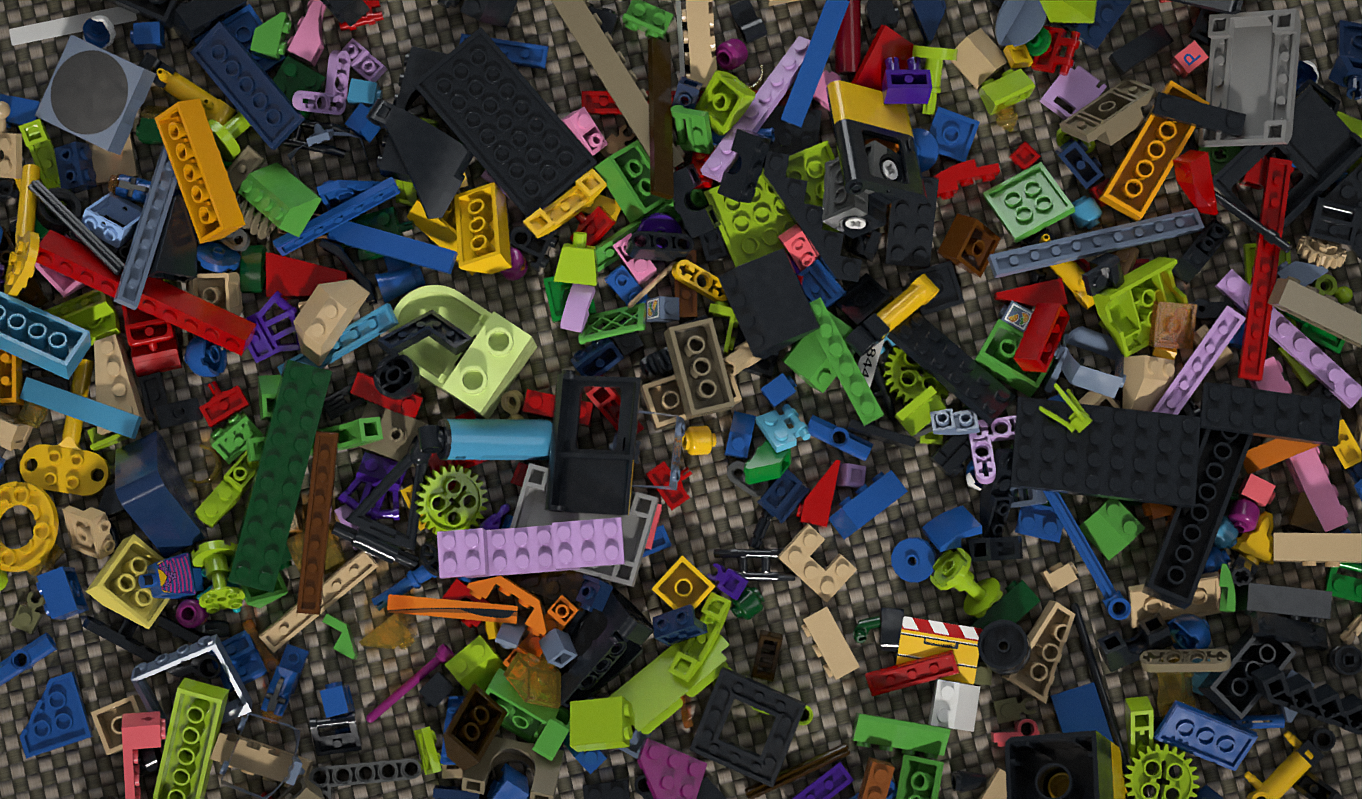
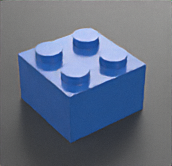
M62 566L37 576L38 582H36V586L40 595L44 596L46 602L44 609L47 616H51V619L64 620L89 610L75 568Z

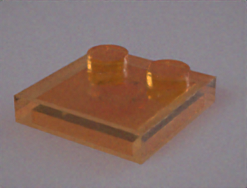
M1153 301L1149 346L1193 349L1197 304Z

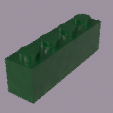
M1013 580L1005 587L1007 592L987 610L982 618L975 616L971 618L973 622L969 627L984 629L985 626L998 620H1008L1016 623L1041 600L1023 580L1018 582Z

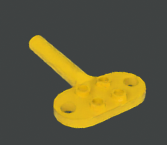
M26 164L22 168L15 233L16 247L15 251L10 253L4 282V293L14 298L17 297L22 288H26L28 278L33 277L39 250V233L34 232L38 198L28 189L33 180H40L41 169L34 164Z
M81 360L74 371L70 392L88 398L94 361ZM68 415L65 418L62 440L59 444L35 445L23 454L20 461V473L26 483L36 485L43 490L94 496L106 488L111 475L109 464L100 454L81 449L80 438L83 421ZM31 459H35L38 463L34 471H29L27 468V463ZM97 469H101L104 473L103 479L99 482L93 479V473Z

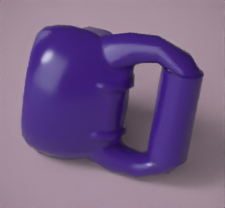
M508 503L503 504L499 512L485 519L479 528H484L485 530L501 529L502 519L511 510V505Z

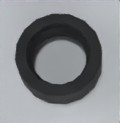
M50 188L49 191L59 201L66 203L71 208L72 213L79 219L82 207L77 196L68 189ZM40 200L38 201L36 216L44 228L57 233L70 230L60 220L49 216L45 210L46 206Z

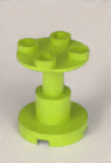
M224 540L209 541L199 545L198 551L195 552L193 550L191 552L193 565L197 568H205L207 579L212 580L213 589L204 593L199 598V605L205 608L209 614H214L227 608L237 609L243 605L242 601L245 598V592L237 587H227L226 577L229 572L228 565L231 564L236 546L232 542H230V546L226 545Z
M956 548L958 551L954 552L951 550L946 551L934 563L933 569L935 572L933 576L930 574V581L940 590H948L953 587L958 591L965 590L968 593L964 600L963 608L965 613L969 616L982 618L987 610L995 602L999 601L1003 595V592L1000 590L999 581L991 577L976 583L974 581V574L969 570L971 566L970 555L962 548Z

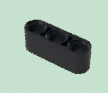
M636 231L626 244L625 250L628 256L634 259L678 262L686 259L694 247V242L689 235L682 233Z

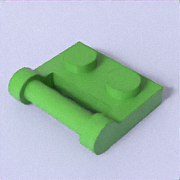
M682 105L671 107V114L675 119L678 137L676 144L682 150L711 154L714 146L708 112L687 109ZM684 119H685V122H686V128H687L688 138L686 137Z

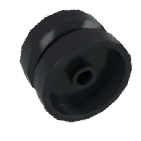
M993 621L982 630L977 643L979 655L984 663L998 674H1016L1025 668L1031 657L1030 640L1022 627L1013 621ZM1005 644L1008 645V647H1007L1006 650H1001V649H1000V648H1004Z

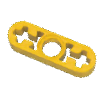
M689 260L678 261L672 266V275L679 282L714 302L728 300L718 277ZM682 266L685 267V268H684V271L687 272L686 274H683V275L681 274V273H682V270L679 269V268L682 267ZM699 275L706 279L705 287L698 285L697 277ZM722 288L721 293H723V295L718 296L719 292L715 289Z

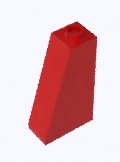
M270 252L266 253V297L268 299L277 291L282 293V297L285 300L309 299L318 284L353 280L344 271Z

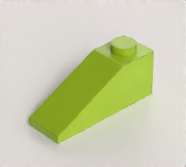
M1148 696L1125 698V723L1129 763L1132 766L1134 763L1130 757L1138 759V750L1146 753L1145 746H1149L1151 750H1154V710ZM1149 762L1146 765V770L1154 769V762Z

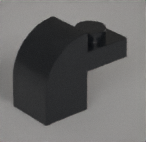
M1105 253L1090 261L1091 270L1082 274L1086 293L1092 297L1110 287L1116 289L1125 281L1119 257L1110 253Z
M1022 537L969 539L971 562L1023 559Z

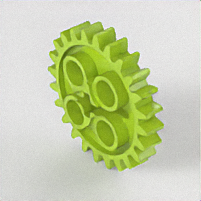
M893 348L892 354H889L887 357L889 362H886L884 365L887 371L884 372L883 376L889 378L886 380L885 385H892L889 393H897L895 400L902 397L904 399L903 405H906L908 401H913L927 389L924 383H931L934 386V389L937 391L935 395L941 402L942 398H948V392L950 391L917 362L915 364L909 363L906 358L910 356L902 349ZM918 370L922 371L923 376L919 375ZM902 378H909L912 384H905Z
M449 464L448 470L440 466V473L432 470V478L425 476L427 484L420 483L419 485L423 488V491L416 492L421 497V500L415 501V504L421 506V508L416 510V513L423 514L419 520L423 523L427 522L425 528L428 530L433 528L432 533L437 535V532L471 529L470 525L472 524L477 527L479 526L476 519H484L480 512L487 510L486 507L482 506V503L488 501L487 498L482 497L487 490L480 488L484 482L477 480L479 475L476 473L471 474V470L468 468L463 471V466L458 465L455 470L454 465ZM455 480L456 484L454 489L449 491V482ZM470 495L471 500L469 504L464 505V498ZM436 497H440L439 505L433 507V500ZM450 498H453L452 500L454 501V503H453L452 505H451V502L449 501ZM455 512V519L452 522H448L449 514Z
M1154 743V750H1151L1149 746H1145L1146 753L1138 750V759L1130 757L1134 763L1133 766H1125L1131 770L1130 773L1123 774L1124 777L1129 779V782L1124 784L1125 787H1130L1131 789L1126 795L1134 796L1133 799H1157L1160 784L1156 783V780L1161 779V776L1166 779V783L1161 784V799H1167L1166 792L1170 788H1174L1177 792L1174 799H1189L1190 796L1197 797L1192 792L1193 789L1200 787L1193 783V780L1199 779L1198 775L1192 774L1197 767L1189 766L1192 758L1183 759L1186 752L1181 751L1176 754V746H1173L1170 751L1168 744L1165 743L1162 749H1160L1157 743ZM1162 761H1165L1166 764H1165V767H1164V770H1163V775H1162V766H1161V764H1162ZM1149 762H1155L1157 765L1156 771L1152 774H1148L1146 771V765ZM1173 765H1177L1180 770L1176 777L1169 775V769ZM1146 785H1152L1154 788L1153 794L1149 797H1145L1143 794V788Z

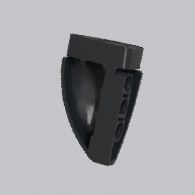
M613 587L602 612L593 609L592 612L585 609L582 612L578 611L565 629V633L569 634L578 654L563 668L557 666L554 668L553 694L558 702L565 707L570 708V701L586 700L619 675L643 652L641 645L654 632L652 623L616 588Z

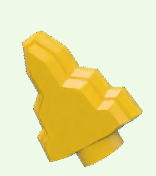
M1266 511L1261 513L1256 528L1237 537V543L1231 549L1242 554V556L1259 565V562L1273 565V537L1271 536L1274 527L1273 515Z

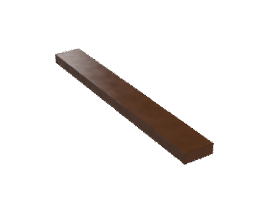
M316 431L296 613L316 615L321 613L339 433Z

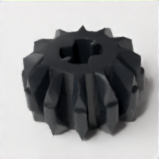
M668 347L649 354L639 362L642 373L646 379L650 380L673 370Z

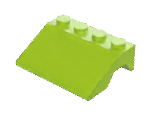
M1157 257L1124 275L1125 281L1120 287L1116 289L1110 287L1093 296L1099 317L1124 357H1129L1193 320L1187 296L1175 285L1172 269L1178 263L1177 259Z

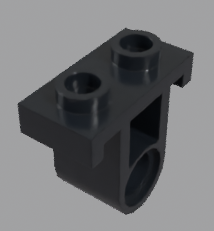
M519 226L512 230L510 241L513 247L521 253L537 259L536 263L531 262L530 267L540 273L542 268L545 269L550 260L548 253L551 247H556L560 236L557 235L558 231L555 229L549 233L548 237L544 235L537 238L528 228ZM525 234L528 237L527 241L524 244H518L516 242L518 235Z

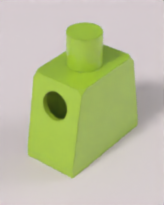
M574 232L573 244L564 243L554 282L597 286L596 247L586 245L587 233Z

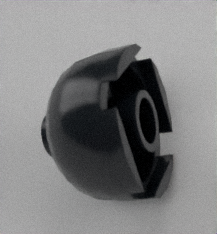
M397 353L394 356L388 355L377 365V368H379L377 375L374 374L373 378L374 385L379 393L393 400H403L412 396L417 391L421 376L418 366L411 358Z

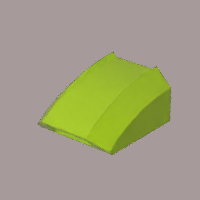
M715 71L695 110L707 111L711 129L721 136L725 135L738 122L756 95L738 77L725 71Z

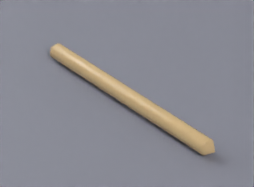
M676 261L669 264L628 303V308H632L672 270V266Z

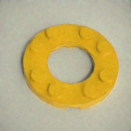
M15 481L0 485V519L9 508L23 505L30 509L36 521L33 529L34 535L27 545L18 549H11L6 547L0 539V570L7 572H22L38 565L51 551L58 534V513L53 500L43 489L26 482Z

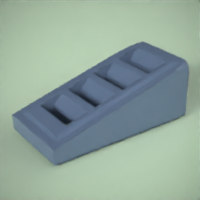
M1009 488L1011 496H1013L1011 508L1047 503V498L1042 490L1027 489V500L1026 489ZM1017 489H1018V491H1019V500H1020L1019 502H1018Z

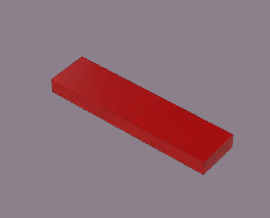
M950 650L865 673V678L873 697L955 675L960 670L954 652Z

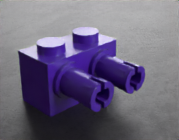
M892 57L885 60L886 70L882 82L884 104H928L932 91L930 70H922L921 58L916 57V63L914 57L907 60L908 70H900L897 57H894V63L892 62Z

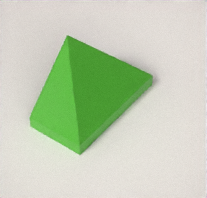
M280 572L278 573L273 593L238 584L240 589L245 592L244 599L246 604L259 609L288 593Z

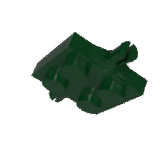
M394 207L351 219L353 223L403 236V232L415 229L413 220L404 223L399 222ZM341 244L344 250L352 247L345 244ZM357 248L361 262L384 256Z

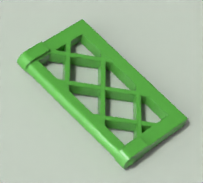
M645 302L635 304L632 308L626 306L589 315L582 333L578 335L580 345L586 342L645 330ZM623 318H627L628 320L624 324L618 323ZM602 323L607 324L601 330L597 329V327L600 326Z

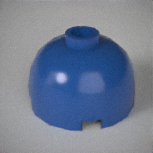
M194 336L186 347L184 359L194 374L202 377H215L225 371L227 353L226 349H221V346L199 336Z
M1186 613L1167 622L1170 634L1176 642L1172 645L1175 649H1208L1211 643V632L1206 620L1194 614Z

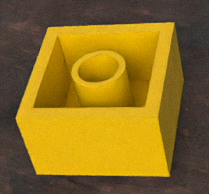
M681 556L654 585L652 590L673 610L689 604L694 606L695 610L716 586L684 556Z

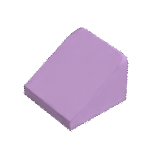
M848 463L840 464L837 486L862 487L865 484L866 466Z

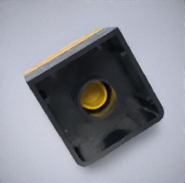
M1096 730L1018 736L1009 738L1005 743L1007 799H1125V781L1122 775L1120 748Z

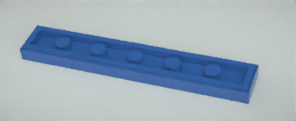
M826 0L783 111L782 121L800 128L802 127L850 1Z
M390 177L310 220L300 237L286 233L273 240V243L279 253L285 256L396 196L401 191L394 179Z
M350 221L329 231L327 236L329 240L447 274H451L458 255L456 251Z

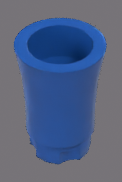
M419 265L374 274L385 304L417 289V287L426 285Z

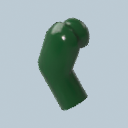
M875 616L859 620L853 630V639L857 643H864L870 629L881 627L880 617Z

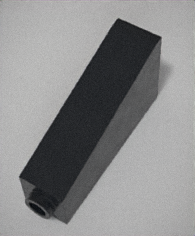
M176 195L171 200L147 277L187 283L197 278L196 231L182 195Z

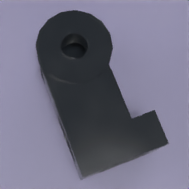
M1226 295L1220 298V302H1208L1205 299H1198L1191 304L1190 312L1192 318L1197 321L1217 320L1227 305L1233 309V301Z

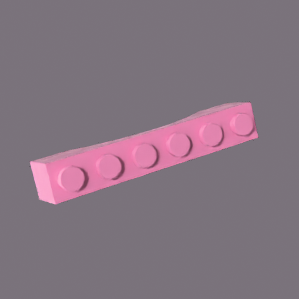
M309 0L307 5L308 11L305 17L302 16L300 18L295 36L292 35L287 43V51L292 57L315 67L324 50L322 22L326 6L321 0Z

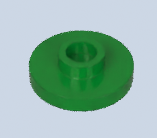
M1042 27L1032 40L1025 43L1031 56H1040L1047 51L1051 44V34Z

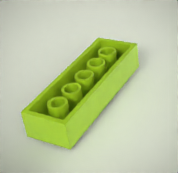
M184 678L178 686L153 799L205 798L213 760L210 758L219 736L229 689Z

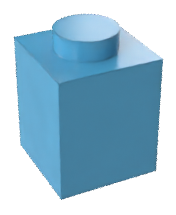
M351 78L347 97L350 105L358 106L362 103L369 107L374 104L376 99H382L383 91L380 90L378 83Z

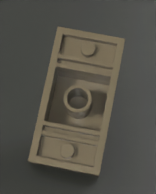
M1127 77L1059 124L1061 131L1087 143L1098 140L1110 146L1113 145V149L1116 151L1123 150V146L1127 147L1124 137L1145 123L1140 107L1147 105L1156 97V89Z
M367 402L361 418L380 417L383 439L359 447L399 462L408 453L413 438L418 434V428L429 424ZM427 466V473L431 474L429 467Z

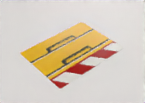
M904 616L896 665L953 650L960 671L958 674L940 679L974 684L979 658L977 643L983 629Z

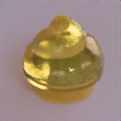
M1013 108L998 111L996 113L997 125L1003 127L1004 130L1012 132L1017 123L1018 114L1014 112Z

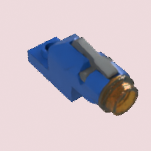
M124 174L111 175L108 183V192H112L114 196L140 202L144 205L151 181ZM175 189L173 197L182 195L181 190Z
M291 644L286 645L280 664L276 667L262 703L261 716L276 721L282 719L290 697L295 693L310 651ZM260 718V719H262V720H264V721H267V722H270V723H273V724H278L277 722Z

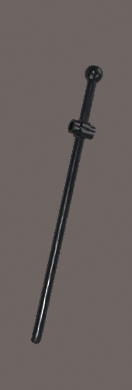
M1075 602L1071 603L1070 610L1075 613L1074 622L1113 742L1121 751L1123 774L1130 773L1131 770L1125 767L1130 764L1079 605ZM1124 777L1125 782H1129V779Z

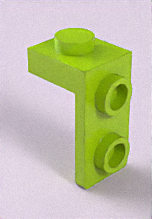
M715 301V304L710 303L708 315L730 319L723 354L728 355V350H733L735 337L731 335L733 328H738V321L732 307H728V303Z

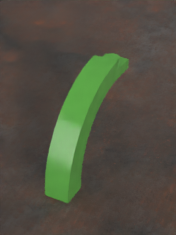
M380 417L361 418L345 424L316 430L339 433L338 451L383 439ZM265 437L246 439L249 462L259 460ZM314 438V442H313V445H312V449H311L310 455H313V452H314L315 438Z

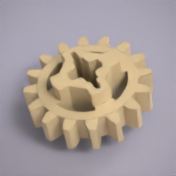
M1302 236L1296 247L1297 254H1301L1302 259H1308V263H1313V265L1318 267L1324 266L1326 269L1328 267L1336 269L1337 266L1341 267L1347 256L1346 249H1342L1341 244L1309 236Z

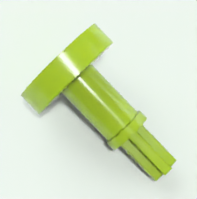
M913 45L912 57L925 58L924 70H930L932 81L928 104H923L922 114L935 115L937 93H941L943 60L957 61L958 49Z
M239 111L225 125H221L213 119L208 120L221 157L228 161H232L241 153L235 139L251 126Z

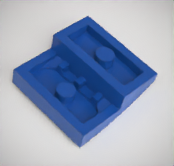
M962 505L936 516L922 527V531L936 548L943 552L961 547L962 538L982 534V525Z
M248 629L221 642L244 685L269 673ZM214 650L209 651V653L216 656ZM211 660L214 669L218 670L217 662L215 660ZM224 670L220 678L224 688L229 689L230 693L235 689Z

